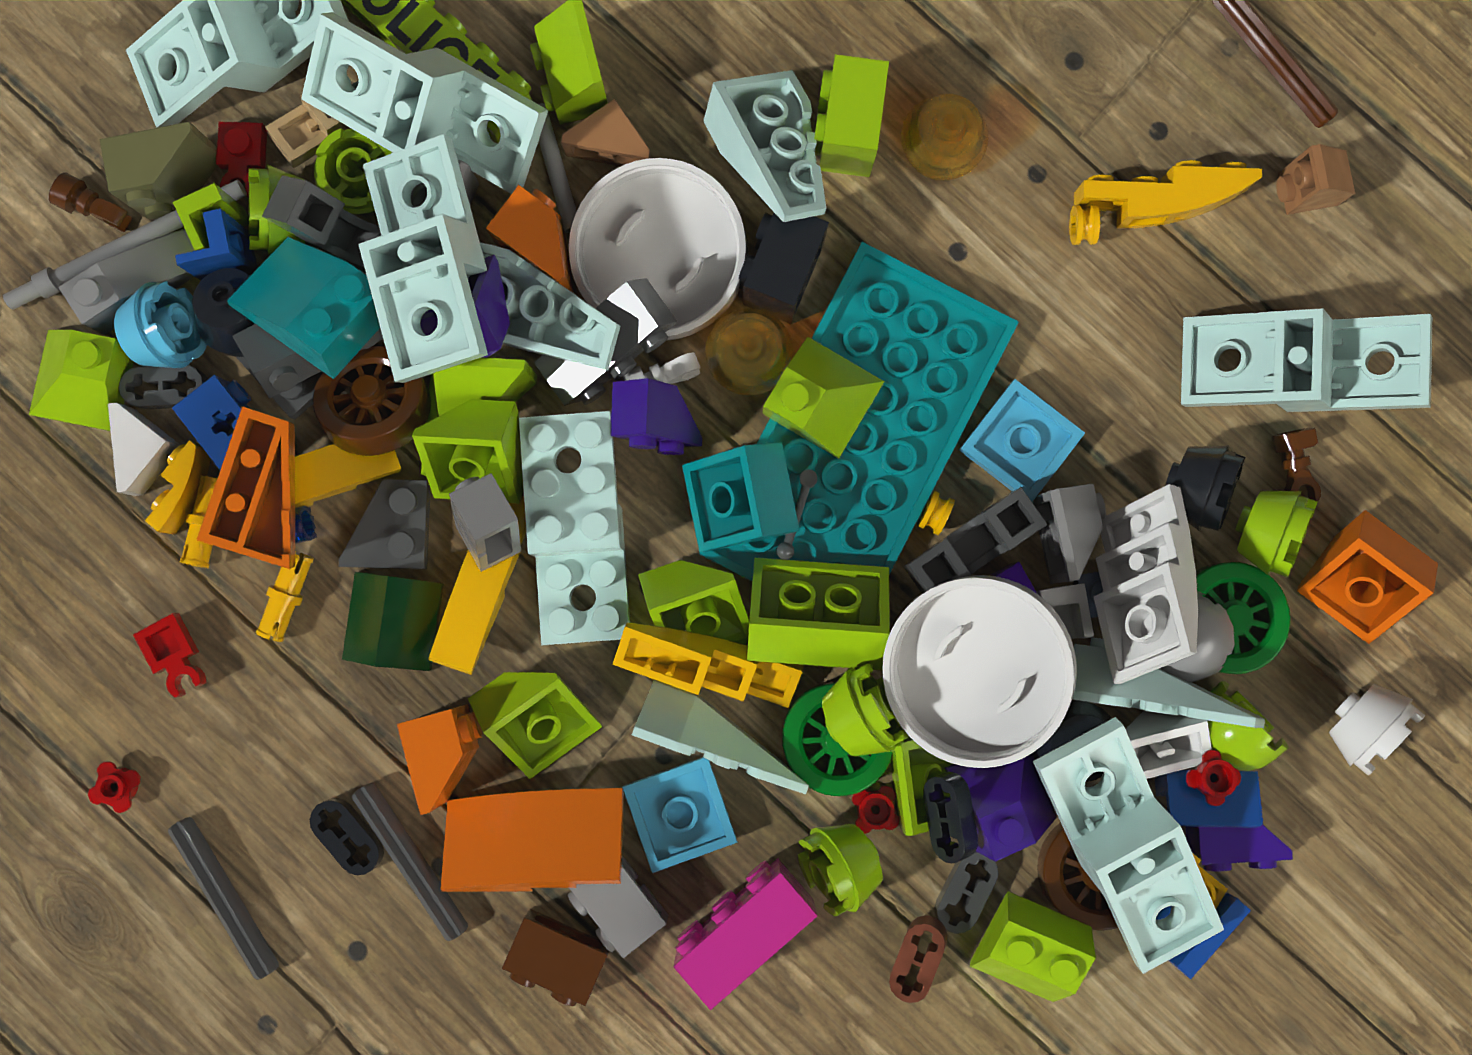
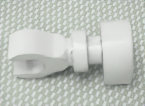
M695 352L681 355L660 368L658 364L650 366V372L644 374L640 366L635 367L624 375L623 378L624 381L650 378L673 384L696 377L700 374L699 369L701 367Z

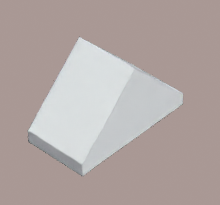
M109 403L108 411L117 492L132 496L144 495L166 468V461L169 455L180 444L137 410L119 403Z
M1144 710L1125 729L1146 779L1198 766L1202 762V754L1205 751L1212 750L1207 720Z

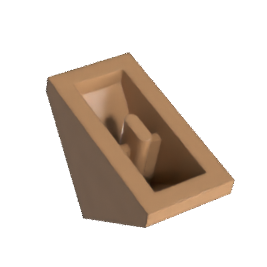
M615 99L562 134L561 144L567 157L617 166L651 158L650 149Z

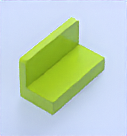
M215 183L173 202L195 251L210 248L203 212L221 208L243 227L248 225V215L245 208Z

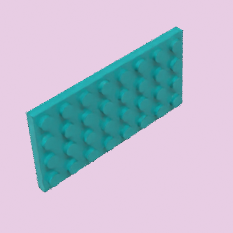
M864 242L860 244L811 339L885 382L839 459L772 419H769L757 444L782 442L794 505H796L802 486L799 481L801 473L804 470H812L817 475V483L814 487L810 488L799 522L800 531L796 532L792 544L794 555L788 560L889 567L890 574L1019 321ZM786 535L700 552L699 554L753 582L754 558L781 559L777 555V547L784 542Z

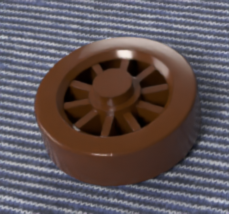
M372 346L360 350L334 379L323 372L313 392L314 413L328 438L340 449L362 456L385 454L407 444L413 439L414 430L426 423L431 408L430 391L424 377L405 383L394 381L385 346Z
M1060 822L1045 838L1039 852L1038 878L1045 897L1060 914L1092 927V930L1105 931L1118 928L1110 908L1102 909L1101 891L1081 867L1078 859L1067 856L1072 846ZM1064 863L1074 866L1075 871L1063 874ZM1079 882L1070 894L1066 885ZM1089 891L1090 908L1080 904Z

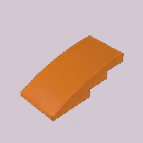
M623 788L527 791L448 800L441 891L524 892L533 891V888H577V884H621Z

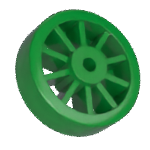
M1225 562L1198 569L1196 571L1197 591L1206 594L1203 597L1210 599L1214 604L1219 603L1226 610L1234 628L1235 645L1232 654L1227 655L1226 661L1222 665L1224 667L1218 673L1245 674L1266 666L1280 653L1290 630V608L1282 588L1270 575H1267L1258 567L1247 563ZM1233 582L1242 583L1234 597ZM1218 585L1220 590V597L1213 590V588ZM1255 589L1263 599L1247 605L1246 602ZM1267 607L1268 623L1253 620L1254 612ZM1251 627L1266 631L1261 643L1248 631ZM1239 639L1250 651L1240 653Z
M836 682L822 683L801 694L789 708L782 727L783 752L792 772L805 781L810 789L830 796L853 795L868 789L882 777L892 760L893 753L871 754V756L861 755L860 757L867 762L854 772L848 757L849 754L831 737L826 724L823 725L811 717L815 711L822 707V698ZM808 722L819 729V735L803 736L806 723ZM820 743L821 747L807 757L803 744ZM827 753L829 758L824 773L817 769L813 763ZM836 758H842L848 773L847 775H832Z

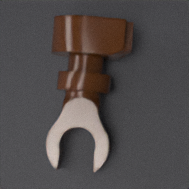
M67 172L61 173L50 188L49 202L72 214L76 207L78 213L84 216L91 214L121 232L126 231L133 217L127 215L128 212L99 198L98 193L87 189L84 181Z
M1315 427L1273 435L1275 452H1285L1286 459L1282 460L1283 469H1288L1289 472L1284 491H1298L1299 487L1304 485L1308 490V498L1319 502L1321 488L1307 468L1308 465H1311L1310 456H1305L1304 449L1314 447L1318 443Z

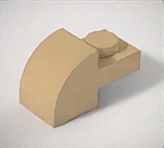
M302 99L300 106L265 126L268 136L293 168L315 156L319 145L330 133L340 128L343 130L352 128Z

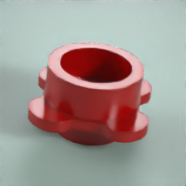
M1215 750L1205 751L1202 754V762L1196 769L1189 770L1186 774L1187 785L1190 788H1197L1205 795V801L1211 806L1222 805L1225 802V797L1230 795L1241 782L1239 770L1227 761L1222 760L1221 754ZM1213 773L1217 776V780L1214 783L1210 781V775Z
M111 761L101 763L97 768L98 778L96 784L88 791L90 802L95 805L104 803L112 806L113 810L117 813L126 812L131 808V799L138 791V785L141 782L139 773L136 770L117 768L115 763ZM112 783L118 785L117 791L111 789Z
M882 786L878 791L867 792L864 790L852 795V802L857 806L858 814L855 825L864 834L869 833L872 829L880 830L885 828L890 831L898 826L899 817L895 814L893 801L896 798L895 791L889 786ZM874 805L880 808L877 814L871 812V808Z

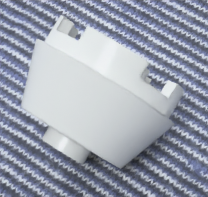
M1373 684L1361 698L1353 692L1339 706L1335 713L1341 719L1329 731V734L1349 766L1355 764L1365 774L1370 775L1375 770V767L1369 761L1375 755L1385 760L1412 731L1405 726V723L1410 718L1419 723L1425 717V714L1411 704L1413 699Z

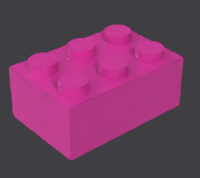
M779 858L770 865L766 860L761 862L746 876L748 883L740 892L735 895L732 890L728 891L712 906L711 909L714 913L702 925L698 920L694 921L677 937L680 942L675 947L676 955L673 967L710 1011L818 916L813 898Z

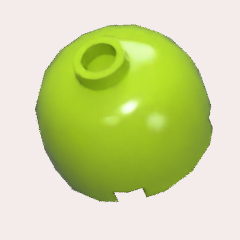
M1221 681L1210 692L1264 718L1265 723L1264 728H1253L1207 720L1212 750L1218 751L1221 754L1222 760L1227 761L1234 768L1241 771H1252L1267 766L1289 748L1286 741L1282 737L1275 743L1274 738L1269 734L1274 729L1273 725L1238 691L1229 696L1226 693L1229 684Z

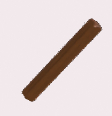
M1212 0L1215 7L1315 127L1320 128L1338 114V108L1247 0Z

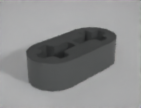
M190 365L183 368L136 367L123 374L119 383V392L125 402L137 408L147 410L172 408L186 397V393L171 389V384L185 383L187 376L188 379L196 382L195 388L188 389L187 395H189L207 381L208 378L203 372ZM142 378L145 382L158 385V390L145 391L143 397L134 392L135 387L142 385Z
M975 852L972 856L954 864L935 904V915L943 923L947 931L955 934L965 933L975 925L998 878V867L995 861ZM980 859L984 860L982 867L987 871V875L984 879L976 877L970 889L966 886L971 875L965 870L968 863L976 865ZM962 894H966L962 907L967 912V915L964 919L956 917L953 922H950V915L945 910L948 903L956 905Z

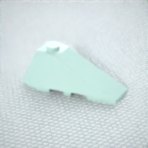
M793 70L713 82L704 123L722 156L783 222L825 214L827 207L821 168L817 165L815 156L817 141L814 139L815 132H812L810 122L812 115L811 101Z
M480 242L483 256L487 257L494 254L499 263L510 321L502 345L608 371L621 326L513 251Z
M1091 637L1090 646L1074 645L1077 664L1074 700L1128 708L1133 707L1150 712L1182 715L1190 718L1253 728H1264V718L1192 682L1182 680L1161 669H1156L1122 684H1114L1103 639Z
M653 680L632 736L688 756L698 751L704 753L703 757L716 765L736 770L739 766L747 769L746 773L755 778L803 794L807 793L809 785L792 772L788 765L699 694L696 695Z

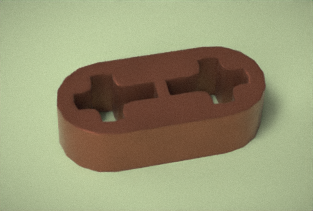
M919 916L911 922L890 974L889 984L891 991L904 1002H919L926 997L943 956L948 934L943 923L935 917ZM924 931H929L933 934V942L928 945L926 953L923 954L917 951L920 943L919 936H922ZM912 964L920 967L917 981L913 987L904 984L905 976L909 973Z

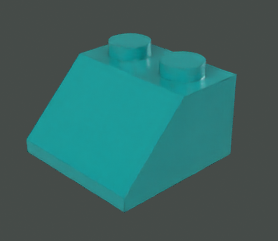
M782 442L743 445L682 465L699 552L766 540L800 531Z

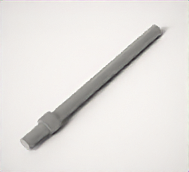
M238 179L221 187L235 201L247 196L243 184ZM174 210L54 270L47 267L33 274L31 281L3 294V299L12 310L41 296L47 299L61 292L58 288L59 286L95 263L165 236L184 226L177 211Z

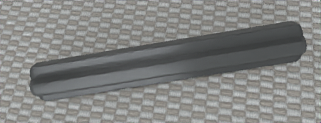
M368 783L358 789L352 795L353 801L445 940H454L466 931L468 923L448 893L441 891L439 879L374 783Z
M191 817L184 818L168 829V834L251 974L256 980L266 977L279 967V962L194 819Z

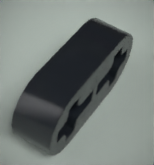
M946 772L930 778L923 788V799L931 844L934 852L941 860L950 864L957 863L972 856L978 847V835L970 790L963 777L955 772ZM943 792L949 793L950 797L944 796ZM951 838L957 839L958 843L952 842Z
M332 798L316 805L309 819L310 828L344 870L353 875H365L381 863L384 855L382 843L350 803L344 799ZM325 810L330 813L335 810L340 811L342 816L339 818L338 824L346 832L345 835L336 826L329 829L325 827L324 822L328 818L324 812ZM349 838L358 847L365 844L370 847L371 851L367 854V858L370 861L369 864L365 860H361L358 863L354 861L352 856L356 853V849L348 840Z

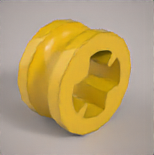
M1073 205L1069 219V235L1072 245H1079L1082 240H1087L1089 245H1095L1098 242L1100 233L1098 206L1089 205L1088 209L1082 210L1080 205Z
M933 491L918 523V527L922 529L925 526H930L935 535H939L943 530L955 503V499L948 498V500L941 499L940 493L937 491Z

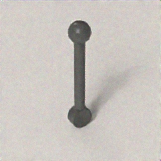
M804 470L800 475L799 481L802 486L795 505L798 525L809 490L817 483V475L812 470ZM796 532L786 534L784 542L778 545L777 555L781 559L788 560L793 557L794 547L792 544Z

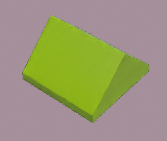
M908 737L896 744L895 750L892 751L891 768L894 791L896 793L895 800L899 827L906 836H914L929 831L923 799L925 783L932 777L946 773L944 768L953 763L932 755L919 746L912 738ZM943 792L944 796L950 797L949 793Z

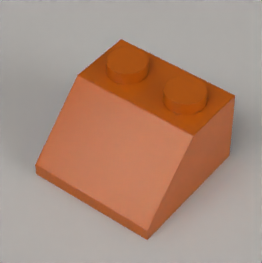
M518 185L487 225L486 230L497 247L513 251L574 293L566 234L560 223L562 217L554 210L556 204L538 189H534L530 193Z
M1364 510L1334 536L1299 584L1297 592L1366 643L1370 644L1434 593L1438 563L1368 511Z
M468 704L397 724L420 815L430 813L448 802L479 748L477 739L482 738V729L475 713H470Z

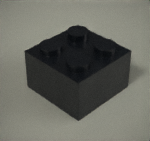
M765 212L755 237L758 239L755 250H758L756 256L747 255L738 278L741 280L739 290L743 291V305L792 324L823 249L829 222L815 216L783 222L775 213L771 215Z

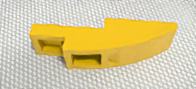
M1188 160L1178 162L1175 166H1172L1161 178V183H1158V178L1152 176L1136 177L1131 182L1115 181V178L1111 175H1094L1089 177L1088 180H1084L1074 192V205H1080L1082 210L1088 209L1089 205H1097L1099 211H1117V228H1143L1166 225L1199 216L1230 202L1262 178V169L1247 168V165L1242 162H1228L1221 164L1219 167H1203V163L1200 161Z

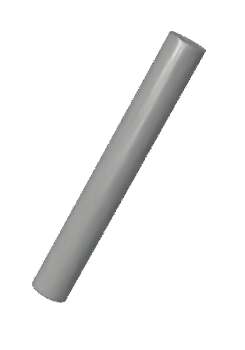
M544 103L538 104L546 109ZM547 113L539 138V145L559 214L562 217L561 221L565 233H570L577 210L549 113Z

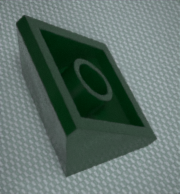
M355 572L342 660L374 667L431 671L432 661H429V655L437 634L444 584Z

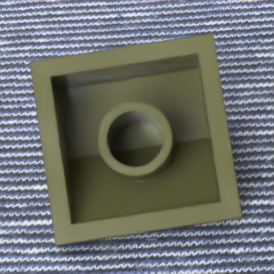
M190 122L99 139L109 193L148 219L156 220L176 210L173 202L202 189L218 166L216 164L217 146Z

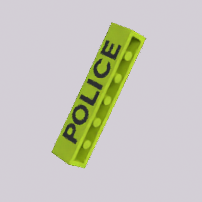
M340 0L342 5L380 39L403 53L409 54L439 48L531 100L529 95L531 87L524 78L514 70L507 74L497 65L499 58L486 44L480 41L475 45L465 36L468 32L457 18L450 13L443 17L433 8L436 4L434 0ZM489 120L487 124L489 136L499 143L501 137L500 130L496 123Z

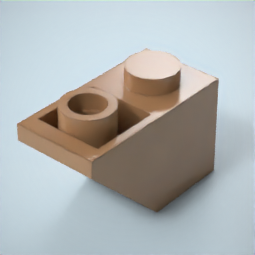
M1322 144L1312 145L1278 173L1277 195L1279 200L1284 202L1287 215L1338 206L1355 194L1346 150Z

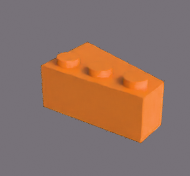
M242 406L197 537L198 541L287 569L296 567L295 424Z

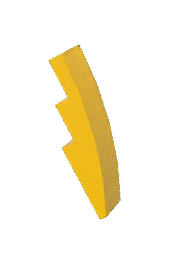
M331 444L296 456L295 510L312 506L314 501L356 489L357 485L399 473L401 466L395 450L380 455L362 456L346 452L335 444Z
M523 495L519 504L509 503L518 518L520 544L526 534ZM468 550L429 655V661L472 675L505 598V588L521 552L481 572Z
M628 622L625 625L612 664L696 695L699 694L701 687L743 702L746 694H750L786 708L790 705L804 665L747 661L748 645L672 628Z

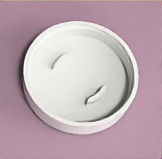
M667 158L637 160L605 175L592 187L581 202L575 214L569 238L571 271L585 301L596 308L626 281L647 278L677 320V323L665 332L668 336L667 340L693 335L705 329L723 315L739 292L741 280L738 278L748 255V241L742 218L734 201L723 186L700 168L683 161Z
M974 575L959 577L933 587L920 595L902 612L895 622L888 637L883 656L885 693L890 708L900 726L910 738L927 752L947 762L966 767L989 768L1002 766L1023 759L1035 752L1049 740L1060 726L1070 707L1076 687L1077 664L1075 650L1067 628L1059 615L1041 596L1031 589L1009 579L996 576Z

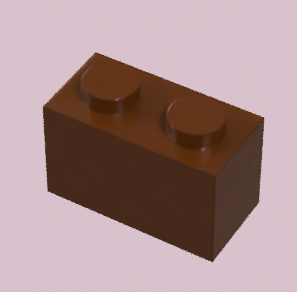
M530 909L520 925L502 969L510 972L509 977L522 986L533 988L537 984L552 991L551 996L562 1004L576 1006V1003L586 1006L609 950L599 939Z

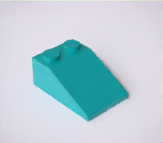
M287 237L227 300L232 308L332 379L343 370L380 329L367 275L342 259L290 237Z

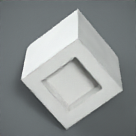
M1084 583L1036 591L1059 615L1071 639L1094 636Z

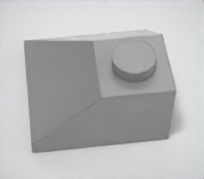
M1094 484L1050 490L1036 496L1032 501L1047 523L1046 526L1039 530L1050 584L1080 579L1103 529L1101 519L1106 517V508L1101 493H1095Z

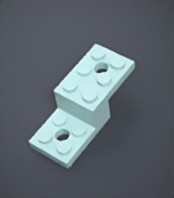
M182 0L126 49L156 128L180 123L223 87L265 93L311 56L320 14L333 12L348 21L341 1L301 0L302 8L300 14L296 16L295 12L298 8L299 0ZM176 65H177L176 74H175V76H173V72L175 71Z
M333 12L320 14L301 97L303 101L393 153L445 134L452 138L457 159L467 163L471 171L511 194L518 185L524 187L548 113L547 109L439 48L405 54ZM349 65L357 72L359 79L357 88L352 86L347 76ZM489 120L496 123L500 130L501 137L498 144L490 139L487 131Z
M442 134L363 164L381 236L358 245L394 381L405 383L487 356V349L468 282V277L487 271L452 138ZM424 183L427 188L426 200L421 206L414 207L411 203V192L416 185ZM433 309L438 318V325L432 334L426 336L421 330L420 321L426 311Z
M1323 308L1184 317L1181 405L1184 407L1277 404L1286 412L1431 408L1433 317L1431 314L1333 320ZM1228 349L1239 350L1241 353L1239 366L1229 372L1221 371L1218 366L1220 355ZM1382 351L1393 354L1395 362L1389 372L1376 375L1369 371L1368 362L1374 354Z
M611 412L519 418L527 548L528 554L535 556L541 645L620 640L626 623H630L623 513L617 498L614 440L611 436ZM567 448H573L579 451L581 455V464L572 473L561 472L556 464L558 454ZM580 585L590 586L596 594L595 604L586 611L576 609L571 600L574 589Z
M1116 717L1033 761L1081 867L1104 895L1133 961L1142 974L1224 930L1181 825L1155 799L1125 727ZM1098 771L1103 772L1098 784L1093 787H1085V782L1091 774ZM1172 906L1171 913L1167 917L1156 920L1158 913L1162 909Z

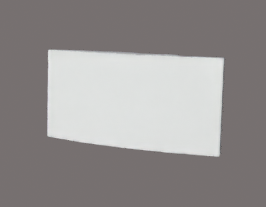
M1171 484L1101 519L1103 525L1101 537L1105 553L1096 557L1103 592L1094 596V601L1114 684H1122L1197 653L1198 600L1191 535L1181 489Z

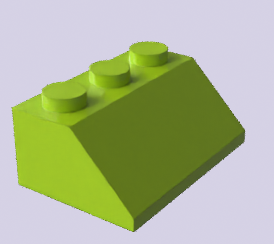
M754 558L747 661L855 669L869 663L872 665L873 670H883V656L890 635L889 567Z

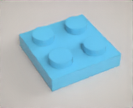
M1014 379L963 443L959 451L1009 490L1014 491L1022 487L1032 502L1084 436L1085 432Z
M704 757L634 781L622 787L652 873L737 843V837L711 763Z

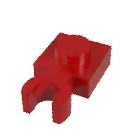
M219 121L216 164L221 169L228 170L221 179L220 188L238 179L241 183H245L246 197L249 198V168L265 169L267 131L263 123Z
M172 613L133 634L152 673L159 674L165 670L167 671L166 686L173 697L177 698L186 695L181 685V680L186 674L191 677L195 686H202L207 683L203 670L195 665H191L188 659L199 653V650L179 613Z

